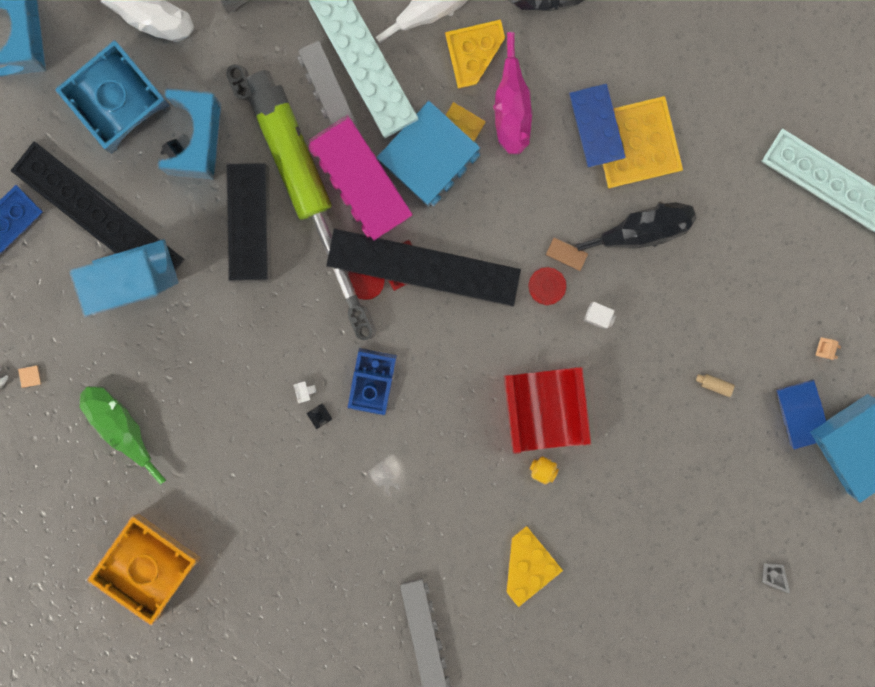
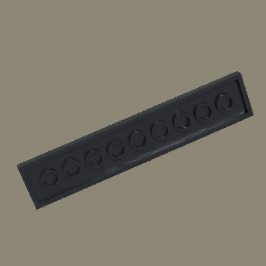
M33 141L10 170L115 254L160 240L35 141ZM167 245L176 272L185 259Z
M333 229L326 263L328 268L514 307L521 273L519 268L380 238L373 240L372 237L367 238L366 235L339 229Z

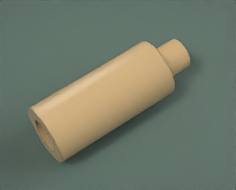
M698 374L695 380L701 383V387L729 398L735 387L734 384L709 374H705V376Z

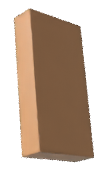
M553 238L546 256L581 271L588 253L578 251L577 248Z

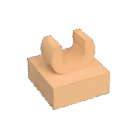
M821 337L815 356L830 360L837 359L838 356L835 353L837 348L841 349V346L838 345V341Z

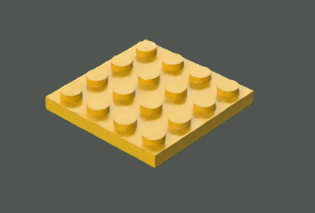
M665 96L613 108L626 158L602 164L608 189L683 171Z

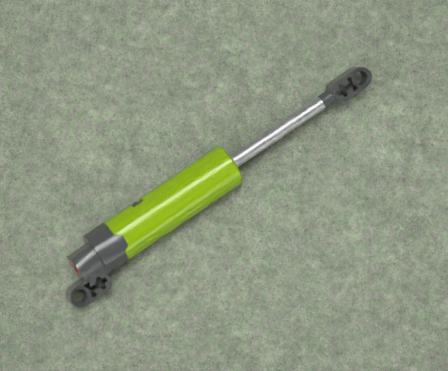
M230 65L226 70V76L234 95L238 99L249 100L298 218L305 220L312 217L328 255L332 236L322 213L330 209L332 204L282 85L275 86L270 71L262 70L249 76L248 71L243 66ZM239 69L240 76L235 79L234 71ZM244 88H247V91H245V95H243L242 92L244 91ZM333 269L349 305L348 318L355 335L360 340L373 338L376 334L375 325L368 309L360 304L347 271ZM361 311L362 314L356 317L355 313ZM363 320L366 321V323L358 324V322H362ZM364 326L369 328L368 336L362 334Z

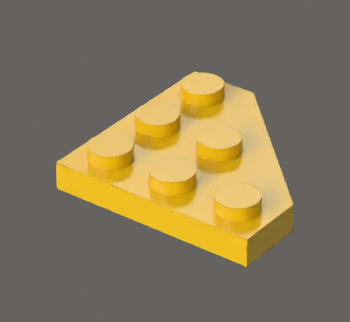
M501 19L445 32L458 89L477 85L502 45L505 35Z
M527 526L514 535L511 540L506 590L516 605L520 607L563 571Z

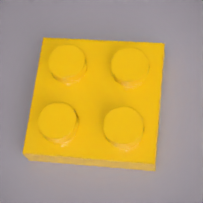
M454 102L445 115L473 141H475L486 123L483 119Z

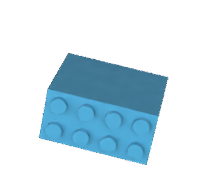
M428 101L416 114L419 120L403 128L376 157L379 163L427 207L430 205L435 206L441 200L440 194L443 191L448 192L454 185L453 180L457 176L461 178L467 171L466 166L470 162L474 164L480 157V147L436 106Z
M866 394L810 432L846 492L859 503L875 493V397Z

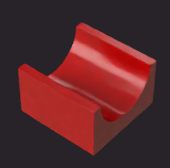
M582 367L503 376L513 453L556 447L591 445Z

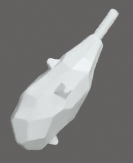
M101 0L102 4L119 14L129 25L155 37L179 42L190 37L194 30L189 14L166 0Z
M412 0L409 6L397 17L396 23L377 35L376 39L381 43L400 29L405 31L423 24H431L446 15L452 16L454 11L463 6L468 0Z

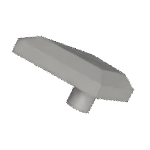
M764 563L762 582L789 594L790 589L784 565Z

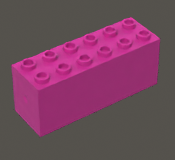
M348 114L309 139V150L314 157L319 156L321 160L319 165L325 174L327 172L330 173L331 177L329 179L336 190L340 188L342 191L340 197L346 206L351 205L352 209L350 211L357 222L361 220L363 223L361 227L367 238L372 237L373 240H376L412 216L410 209Z

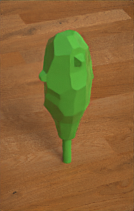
M86 387L80 394V409L90 425L112 448L121 451L141 467L144 466L156 481L162 485L166 479L150 462L151 456L142 441L140 426L132 418L127 408L104 387Z

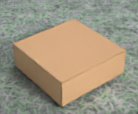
M38 366L18 369L22 388L42 384Z

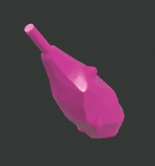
M507 32V58L504 62L502 79L496 91L493 108L495 110V125L500 146L508 154L518 155L530 144L533 110L531 107L530 89L523 79L519 60L515 57V33Z

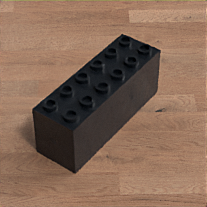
M266 163L226 164L229 281L232 283L271 282L269 167Z

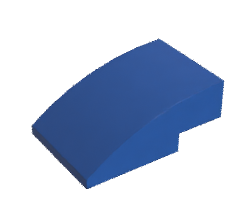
M359 348L347 408L380 415L386 414L397 355Z
M814 380L776 390L791 447L795 450L815 444L816 441L810 432L825 423L826 418Z

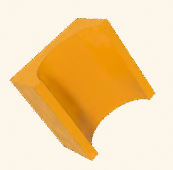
M136 514L131 517L87 581L152 625L161 616L167 603L201 557L142 515Z

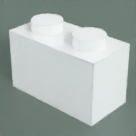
M591 302L583 321L602 329H607L608 326L612 327L616 316L613 315L615 310L596 302Z

